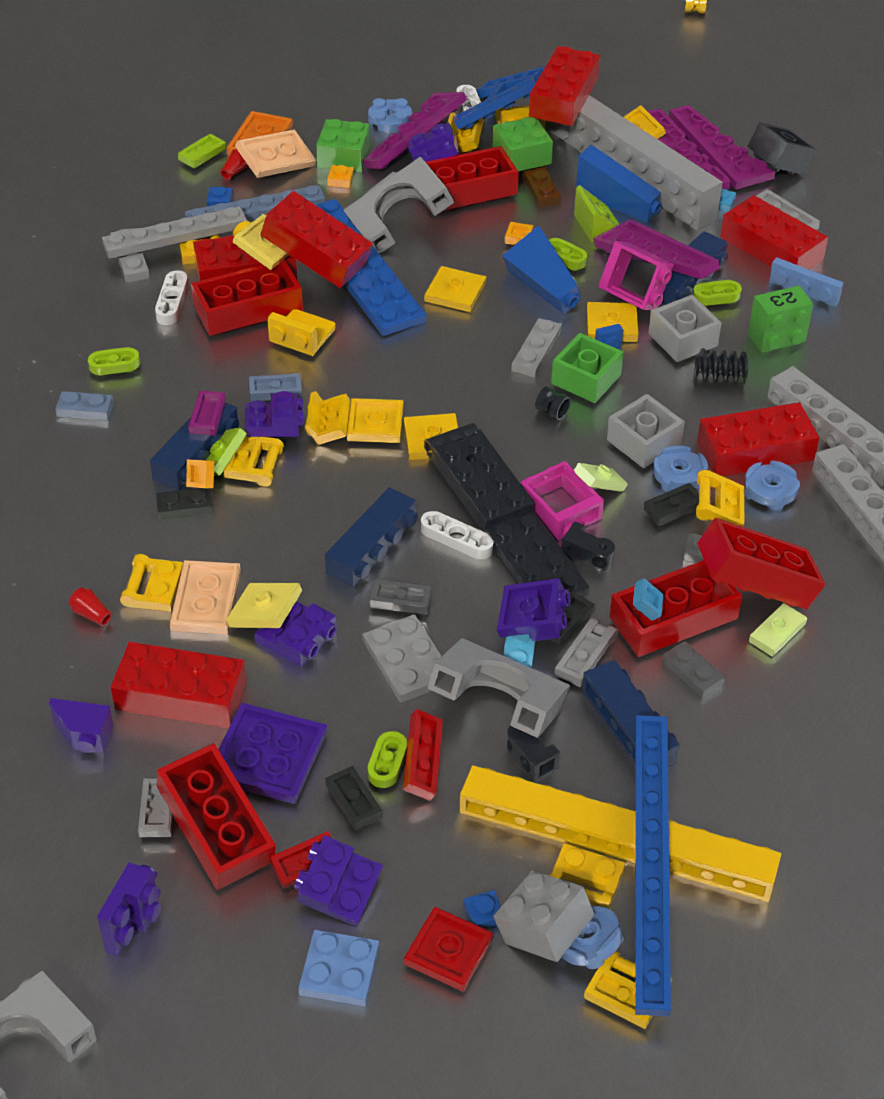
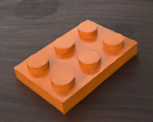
M251 111L227 146V155H230L232 150L237 149L235 147L237 140L291 130L293 119Z

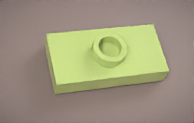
M578 463L574 469L575 473L589 487L623 492L628 485L617 472L603 464L596 466Z
M783 603L750 635L749 642L773 657L806 625L807 617Z

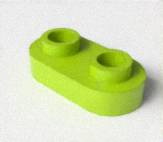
M560 238L549 239L566 268L578 271L586 266L587 253L585 250Z
M733 280L703 282L695 285L693 296L704 306L731 304L740 299L742 287Z
M130 347L96 351L88 357L89 370L93 374L101 376L131 372L140 365L139 352Z
M389 731L383 733L378 738L368 764V779L374 786L387 788L397 782L407 754V739L403 734Z

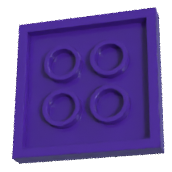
M241 703L218 750L242 790L296 804L328 733L327 725Z

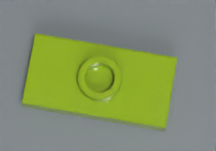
M208 134L178 153V160L192 168H196L227 149L226 142L212 134Z
M241 428L226 430L220 440L211 447V454L207 460L214 461V476L222 474L246 437L247 433Z

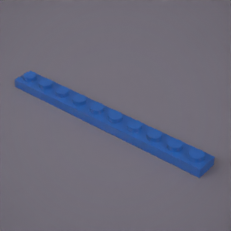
M636 715L635 1015L670 1017L668 717Z

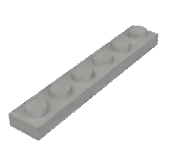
M240 206L230 207L221 211L208 212L203 215L159 223L154 226L114 233L102 237V243L110 259L234 231V228L240 222L247 221Z

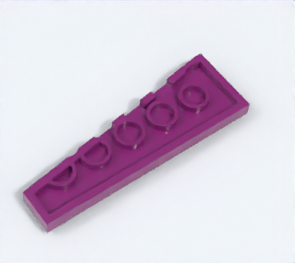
M440 92L432 94L420 106V112L412 113L409 116L410 122L403 123L397 127L398 133L389 135L363 160L365 167L377 170L386 168L391 160L404 153L403 151L409 147L408 141H411L414 135L430 132L436 124L444 122L446 116L459 110L460 105L467 101L465 93Z
M686 105L669 110V117L677 127L686 134V137L691 142L697 145V149L702 154L705 153L708 156L709 162L713 166H717L730 179V184L735 190L775 178L776 171L770 169L762 160L748 155L749 150L743 146L738 147L735 145L732 137L722 135L719 132L720 128L709 122L707 118L691 106Z
M662 109L647 111L665 129L666 134L657 140L722 181V189H730V179L717 166H712L709 163V158L705 153H699L697 145L686 139V134L677 127L674 121Z
M632 219L593 238L595 247L603 249L606 253H611L615 241L629 242L673 263L672 271L698 279L706 278L711 273L720 269L718 259ZM632 254L631 258L649 263Z

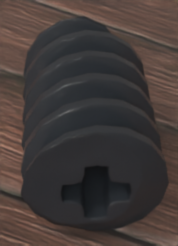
M701 348L695 359L694 380L697 379L699 373H702L704 381L707 380L709 374H712L714 382H717L719 375H722L724 383H727L729 377L733 376L735 384H737L740 377H743L744 384H746L749 364L747 353L741 352L738 358L736 351H731L729 357H727L726 351L721 350L717 357L716 350L711 349L707 356L705 348Z

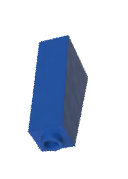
M588 146L578 156L576 188L580 185L608 205L609 208L647 223L654 215H658L662 206L660 202L661 192L595 146Z
M539 226L534 228L502 255L507 271L562 314L567 313L582 300L577 283Z

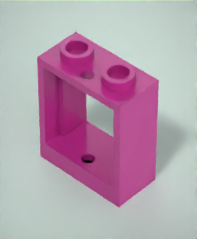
M615 241L598 287L643 310H654L658 308L663 300V292L666 284L672 277L674 264L629 242ZM632 254L657 266L645 297L621 286Z
M566 461L551 466L534 476L527 477L520 483L535 503V513L557 541L565 536L574 521L583 524L585 528L602 519L604 500L575 473L574 469ZM563 487L578 503L555 513L541 496Z

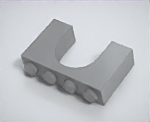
M419 157L343 211L361 235L372 242L373 247L380 254L395 244L390 232L383 224L384 215L393 204L402 199L416 198L423 201L435 216L453 204L454 201L446 186L426 162Z
M461 638L435 662L427 689L454 701L467 688L472 686H489L507 692L518 700L510 726L538 738L562 710L570 685Z
M40 971L34 977L27 978L12 994L5 999H0V1039L8 1034L19 1031L38 1033L45 1037L68 1063L97 1041L93 1024L43 971ZM0 1087V1099H8L6 1093Z

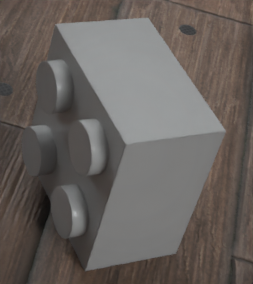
M693 295L651 310L648 334L676 362L697 355L701 348H705L707 351L717 347L722 323Z
M646 394L609 417L607 441L641 467L645 468L652 464L655 457L661 455L662 450L666 447L682 444L685 421Z
M531 871L493 917L505 944L558 962L595 914L583 886Z

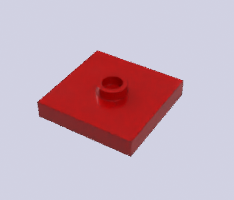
M434 906L403 958V963L412 969L464 992L492 943L494 933Z

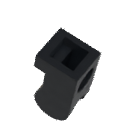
M574 521L563 537L561 548L567 557L572 561L595 570L605 571L609 569L613 564L615 544L607 538H597L592 534L584 532V525Z
M509 726L507 730V750L533 782L559 769L560 751L553 744L545 747L537 737Z

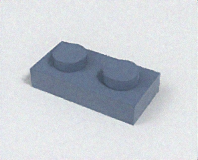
M300 373L249 376L250 402L271 400V393H278L280 391L297 393V398H302Z
M62 391L55 409L57 416L108 420L114 400L113 395Z

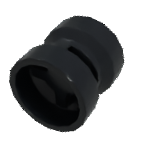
M546 386L538 394L535 408L543 413H550V416L556 420H561L570 408L571 398L564 394L559 395L554 389Z

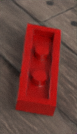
M416 709L410 716L403 790L430 801L436 795L443 720Z

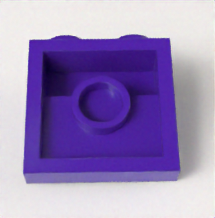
M449 122L437 124L430 132L416 134L411 138V141H408L413 161L421 157L427 162L459 154L457 138Z
M280 391L278 393H271V403H265L260 400L245 403L246 437H299V426H304L303 398H297V393Z
M559 578L504 586L497 625L499 636L509 637L528 634L531 641L560 638L561 630L567 628L564 607L570 606L568 590H564Z
M296 601L280 628H260L254 634L255 641L302 667L309 659H313L316 656L319 648L327 640L330 641L337 632L336 615L314 603L306 607Z
M324 835L321 843L315 841L311 847L307 860L312 861L308 872L301 870L294 888L299 890L297 902L357 927L383 865L353 853L354 847Z
M128 862L100 910L97 919L105 952L118 956L122 947L130 943L134 930L145 933L150 923H154L159 917L161 904L158 898L161 895V891L155 884L158 874L152 867L147 865L139 866Z

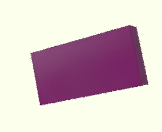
M199 391L188 426L189 433L216 436L226 402V393Z

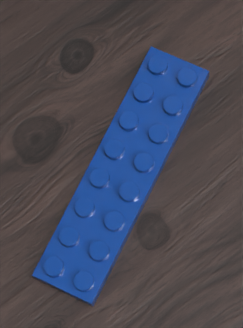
M336 199L316 204V206L361 235ZM372 246L366 264L344 286L382 336L425 323L426 313Z

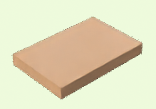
M295 129L237 140L235 146L257 178L313 167L317 161Z
M184 560L171 616L170 630L228 635L230 627L226 619L234 608L241 572L240 563Z

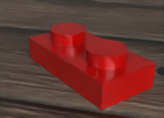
M329 831L270 856L269 862L283 889L296 883L301 870L308 872L312 861L307 860L313 843L315 841L321 843L324 835L332 838Z

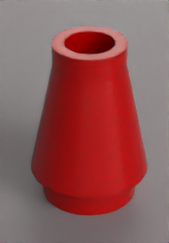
M237 149L232 150L223 168L220 170L221 176L226 180H230L249 167Z
M80 587L69 599L68 604L72 607V612L97 623L101 627L105 626L112 617V612L104 606L91 589Z

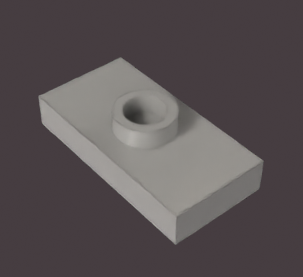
M144 778L138 826L139 837H171L173 814L157 789V778Z

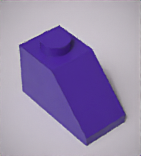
M50 698L49 706L53 722L72 748L85 753H104L113 727L110 706Z

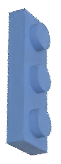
M776 258L772 262L769 282L785 288L800 285L807 296L835 307L840 301L844 283L780 258Z

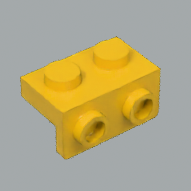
M455 112L450 113L448 122L457 138L458 153H468L478 148L483 126L482 119L476 120V124L468 129L463 127L458 129L454 123V116L456 114Z
M317 391L311 392L310 401L307 406L308 415L305 429L307 434L312 436L318 445L346 437L351 402L346 393L322 400Z

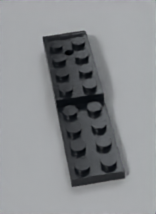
M470 423L424 440V449L427 452V456L436 465L480 530L487 533L493 540L494 550L518 584L559 578L564 590L567 589L569 593L573 591L582 597L589 594V585L535 513V503L481 429H478L474 423Z

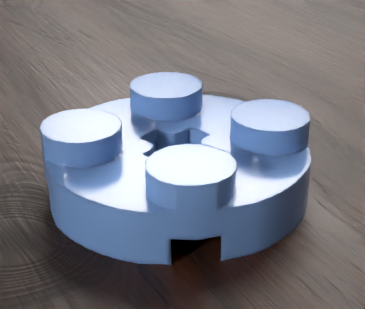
M377 98L373 100V105L368 110V120L371 126L373 124L377 125L380 131L397 132V127L403 123L410 122L409 116L412 114V109L408 106L407 100L403 98L396 100Z
M681 445L663 449L661 455L655 457L653 466L654 476L661 483V488L665 491H671L687 483H690L698 490L697 474L702 470H708V463L704 455L700 452L697 455L691 452L690 447ZM681 466L684 470L676 469V467Z
M770 461V465H761L762 462L752 465L745 477L744 494L748 498L766 505L772 510H781L784 505L791 503L797 497L800 480H797V473L793 468L778 461Z
M593 906L594 917L562 956L568 963L579 966L585 965L588 969L601 967L605 959L610 957L624 941V934L615 913L605 907Z

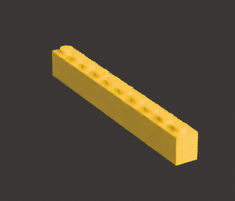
M472 765L460 794V813L635 863V811L618 807L610 802H600L586 798L581 794L561 791L550 785H540L526 781L518 776L498 773L490 768H480ZM669 820V874L762 901H770L782 853L773 851L768 847L755 846L741 842L733 837L727 838L710 833L705 829H695Z

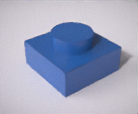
M209 187L206 200L207 207L219 203L232 202L233 189Z
M620 324L596 329L595 339L616 349H621L623 329Z
M495 890L463 899V907L469 922L484 929L497 926L493 916L500 909L501 905Z

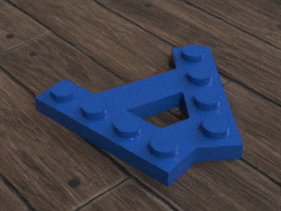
M546 66L487 81L476 90L479 98L487 97V99L455 115L454 123L457 128L463 127L468 129L476 124V120L482 117L484 119L490 118L496 113V110L502 107L507 109L516 103L515 100L521 97L524 99L529 98L530 92Z

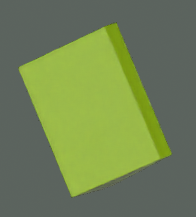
M579 185L576 188L574 216L590 241L594 242V237L619 225V222L608 205Z

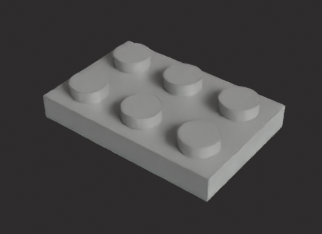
M415 614L362 634V642L400 703L431 692V690L427 689L435 662L442 656Z

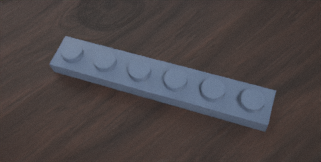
M319 185L294 190L315 205L326 202V198ZM293 190L250 199H241L235 202L219 203L204 208H195L184 211L185 218L240 206L247 221L256 220L262 214L266 215Z

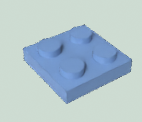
M314 930L298 988L299 995L366 1007L380 948L379 941Z

